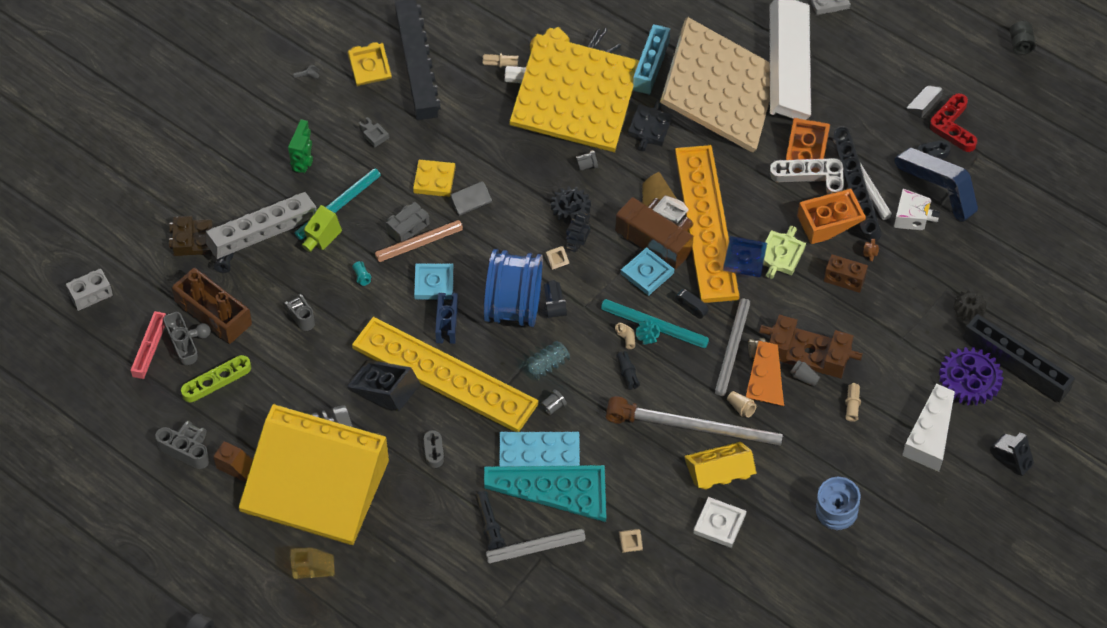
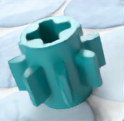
M652 320L640 322V327L636 329L638 340L643 341L644 345L657 342L656 338L660 335L658 325L653 324Z

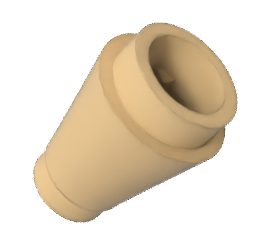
M735 391L731 392L727 397V401L743 417L752 416L756 410L754 400Z

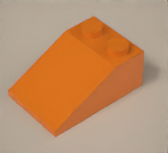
M794 118L786 160L824 159L830 124ZM815 167L811 171L818 173L820 169ZM799 168L793 169L794 173H800L802 171Z
M852 189L802 201L799 203L797 217L811 244L829 240L866 219Z

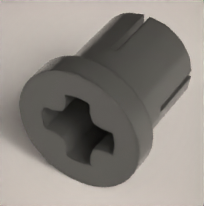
M591 150L590 153L576 156L580 171L592 167L598 168L594 150Z
M556 389L551 392L548 398L541 402L542 408L549 415L553 414L561 406L567 405L565 398Z

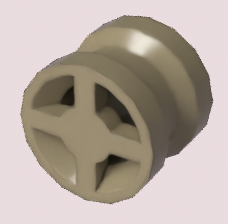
M760 338L759 340L748 339L750 358H755L758 341L766 342L765 338Z

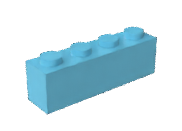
M653 24L633 77V91L651 94L669 45L670 28Z

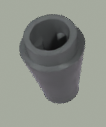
M800 360L790 372L794 375V378L812 386H815L820 379L817 373Z

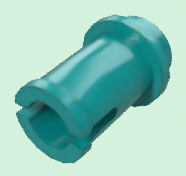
M358 261L354 263L352 268L357 276V282L362 286L368 285L371 282V274L367 272L363 262L360 263Z

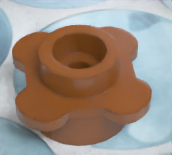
M872 239L871 242H866L864 246V256L870 257V261H873L874 256H877L879 246L875 245V239Z

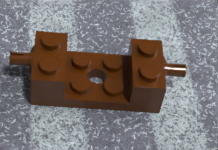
M783 315L778 316L773 328L763 325L760 327L759 333L770 335L769 343L778 345L780 362L795 366L800 360L805 362L815 372L842 379L849 358L859 361L862 359L863 353L852 351L854 335L835 330L833 338L808 332L796 328L797 319ZM811 348L815 352L810 354L805 352V349Z

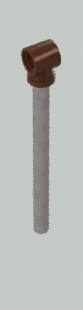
M619 396L609 399L606 419L617 424L623 423L625 419L634 423V420L637 419L780 446L783 434L637 408V403L630 405L626 399Z

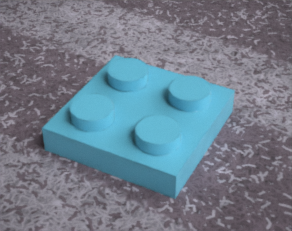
M645 248L621 269V275L648 296L674 274V268L648 248Z
M416 264L415 299H438V293H446V298L444 299H452L454 265Z

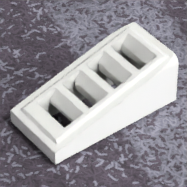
M664 196L653 208L660 215L676 223L689 210L682 201L668 196Z

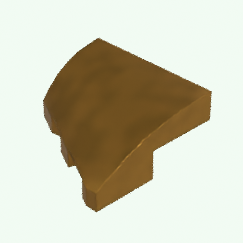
M660 172L655 173L642 184L643 204L646 206L654 198L661 200L664 196L676 199Z

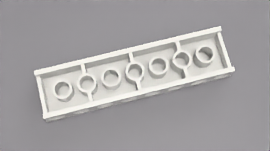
M774 0L770 4V114L774 115L776 112L791 118L806 120L811 116L809 5L796 0Z

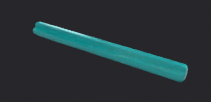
M376 168L372 169L325 208L333 213L337 212L381 176L380 172ZM308 222L295 231L298 239L301 240L306 237L304 228Z
M604 299L601 305L602 310L636 323L652 320L653 324L658 325L660 332L702 348H706L708 345V337L613 301Z

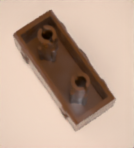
M632 197L616 214L615 231L642 249L648 248L676 270L692 252L694 236L688 233V230L693 227V222L685 217L679 225H676L653 210L661 200L654 198L646 206Z
M193 268L172 286L175 302L200 322L207 324L219 338L224 339L229 344L252 325L250 309L196 268Z

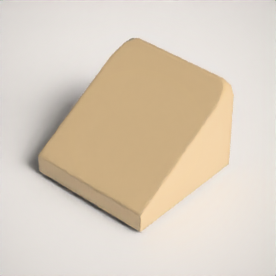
M564 246L544 253L552 270L569 264Z
M640 529L619 531L622 552L643 550Z

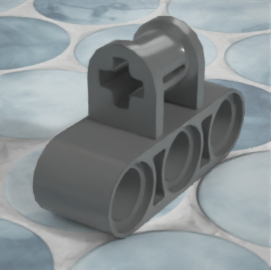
M187 421L179 432L166 427L156 432L155 437L161 452L197 469H203L208 466L209 456L207 448L201 444L205 439L206 429H200L192 425V422Z

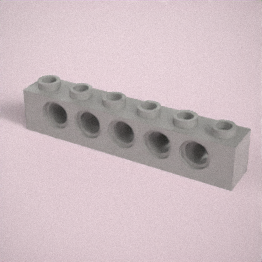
M306 192L294 195L289 199L279 201L274 205L262 208L251 214H246L239 219L229 221L224 225L206 231V244L217 259L305 224L315 214L316 206Z

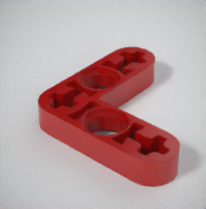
M955 94L932 117L930 129L961 150L971 152L976 148L977 138L953 123L966 109L968 99L963 94ZM951 111L954 115L947 116L944 112ZM955 131L958 133V135L952 136L949 134V132Z

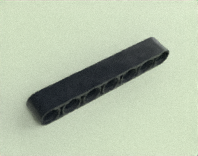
M839 127L834 131L833 137L849 189H852L864 214L870 213L864 221L860 222V226L866 239L870 242L872 239H875L876 242L881 238L882 233L854 141L846 127Z

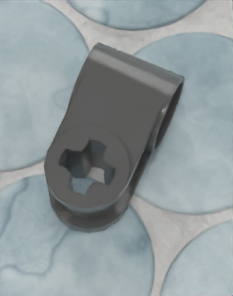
M302 294L297 295V298L290 302L286 301L283 303L286 312L301 330L309 331L314 328L313 310Z

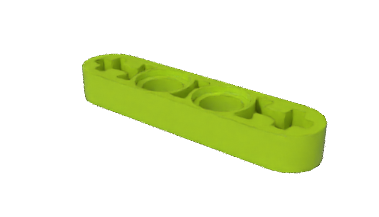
M242 355L237 356L187 382L181 388L183 399L186 402L197 401L248 374L251 370L249 358ZM221 372H230V375L228 377H220ZM206 380L213 381L211 386L205 387L202 385Z

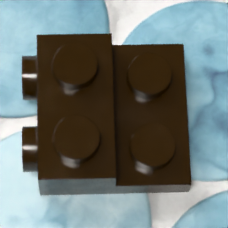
M192 216L173 217V222L169 224L170 234H173V237L169 238V247L173 249L174 256L212 254V251L206 244V231L213 228L212 219L193 220Z

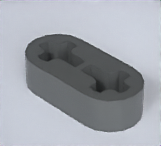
M428 431L424 435L426 462L430 467L437 468L444 462L442 437L437 431ZM431 438H435V446L431 445ZM436 452L437 460H433L432 453Z

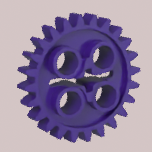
M966 347L964 352L957 349L956 354L950 352L949 357L945 356L944 362L941 363L939 382H943V387L955 391L953 400L958 397L959 403L966 400L967 405L970 404V401L977 405L980 400L985 404L986 398L991 401L993 395L997 396L1002 386L1003 377L1001 376L1003 370H999L1000 364H994L996 358L989 359L990 353L982 355L983 350L981 349L977 353L974 347L971 352Z

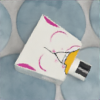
M903 189L894 228L924 230L926 220L938 223L940 212L929 209L930 198Z

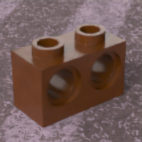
M831 255L826 268L824 282L860 293L866 278L868 265Z

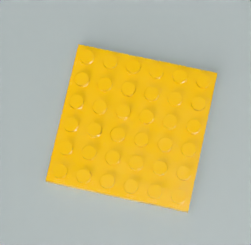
M537 34L509 125L615 152L633 90V77L639 60Z

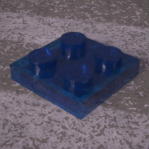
M730 236L723 271L761 277L768 243Z

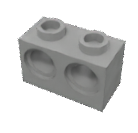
M102 269L92 271L85 276L66 283L69 296L78 311L113 296L111 286Z

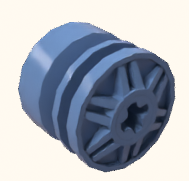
M843 477L829 478L822 483L817 496L816 514L824 526L829 529L841 530L848 528L855 522L861 497L859 488L855 483Z

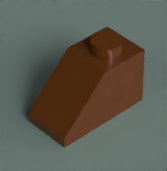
M224 441L214 455L216 469L247 483L253 460L242 449Z

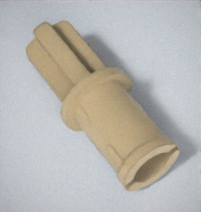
M501 53L500 55L485 54L483 55V65L500 66V68L502 66L518 67V56H504Z
M856 383L848 386V397L845 400L847 405L846 420L848 421L858 420V409L861 401L859 399L860 386Z

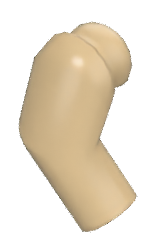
M618 323L615 326V331L625 339L626 348H635L634 330L623 323Z

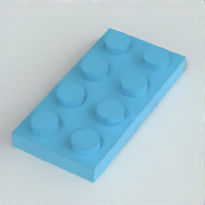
M500 432V467L580 466L579 432Z

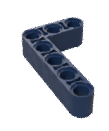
M910 147L894 158V162L900 170L946 188L953 214L960 222H964L978 211L971 176L966 169Z

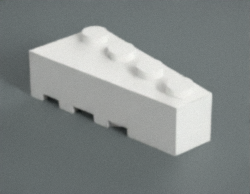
M939 384L935 385L905 444L904 457L938 472L940 471L955 391Z

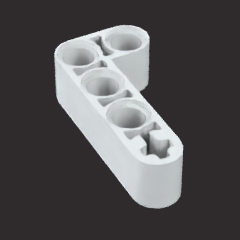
M838 159L778 160L771 164L770 175L775 182L826 181L828 195L843 191V165ZM816 167L819 168L820 171L818 173H814L811 171V169ZM837 167L839 171L831 172L829 169ZM799 168L802 171L800 173H794L793 169ZM836 184L839 186V189L833 190L830 186Z

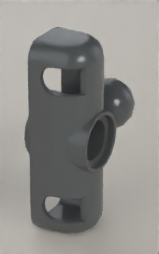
M179 312L164 316V324L180 361L184 365L195 363L198 359V354L192 337L207 338L211 332L210 327L207 324L201 323L196 329L188 331Z

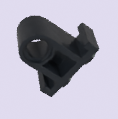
M1019 433L1016 437L1003 434L990 447L991 454L997 460L1016 467L1015 472L1020 476H1023L1034 465L1027 435Z

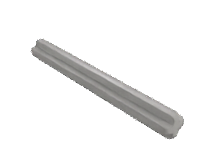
M578 529L487 551L488 563H493L584 541L585 533L583 529Z

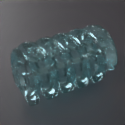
M554 341L546 349H541L540 353H535L533 357L527 358V366L531 375L538 381L540 379L539 373L545 377V369L551 373V366L555 369L559 368L557 362L564 365V358L570 361V355L564 345Z

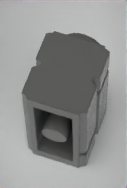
M416 202L410 206L406 205L396 216L392 215L388 218L386 222L387 233L398 243L408 240L430 224L429 215Z

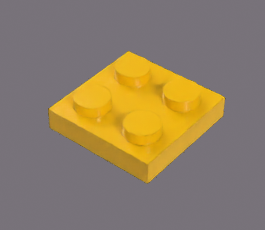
M419 160L413 188L414 193L450 197L455 163Z

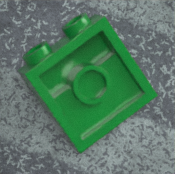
M300 120L288 146L291 170L299 173H306L308 166L310 167L313 162V156H311L312 140H310L311 129H309L308 121Z

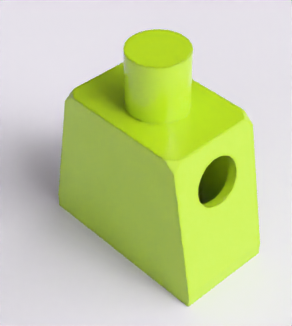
M322 205L318 208L304 228L307 239L302 244V247L305 250L311 252L315 246L324 250L341 233L342 229L336 214Z

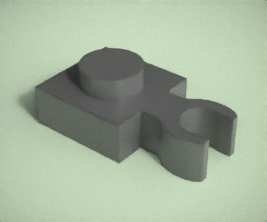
M366 117V125L359 122L360 129L364 131V137L374 147L389 139V134L378 123L372 125L368 117Z

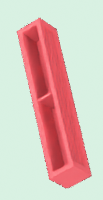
M154 311L132 365V377L145 378L165 328L163 319L166 313Z

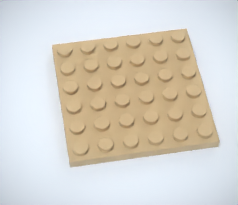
M688 17L682 27L660 103L743 148L754 152L757 150L770 101V62Z

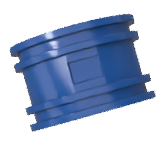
M493 249L485 289L484 319L486 322H490L491 318H493L495 323H500L501 320L518 321L520 326H524L526 322L529 323V327H534L542 282V254H537L535 258L532 253H528L526 257L509 255L507 250H503L502 254H500L498 249Z

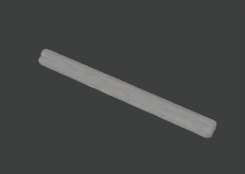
M742 298L739 302L715 389L716 395L724 396L726 394L750 306V300Z

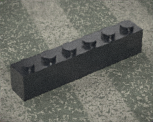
M977 314L966 326L963 337L965 341L979 350L982 349L985 354L990 353L989 357L996 358L995 361L1059 403L1070 392L1075 377Z

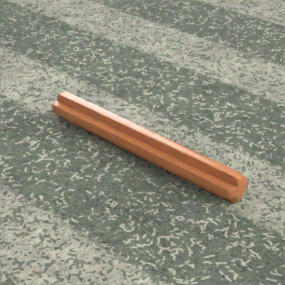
M460 220L379 250L375 252L378 262H382L463 230Z

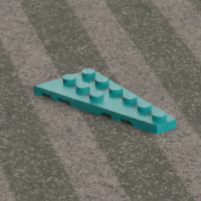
M605 465L484 467V487L486 489L606 522Z

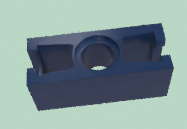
M438 293L436 343H443L444 338L441 336V331L446 330L448 331L447 335L450 337V344H455L458 293H452L451 306H444L446 293Z

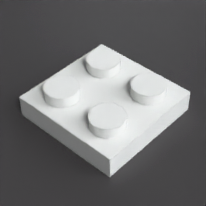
M708 497L695 526L694 534L732 548L745 518L746 511Z

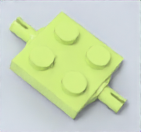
M790 226L787 234L771 230L757 258V263L769 267L766 274L768 278L773 279L776 271L789 275L793 274L806 247L805 242L793 237L797 231L796 227Z

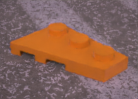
M758 341L746 397L784 407L778 345Z

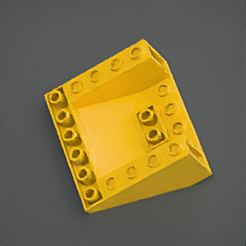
M273 404L264 423L240 502V512L354 545L389 462L386 437Z

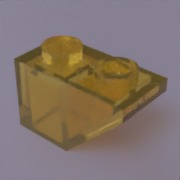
M312 547L291 549L293 579L335 576L334 555Z

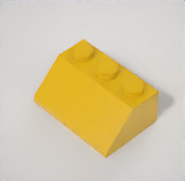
M742 442L684 456L693 483L701 489L711 488L713 484L717 483L728 484L731 480L737 478L747 479L751 477L750 475L756 474L752 450Z

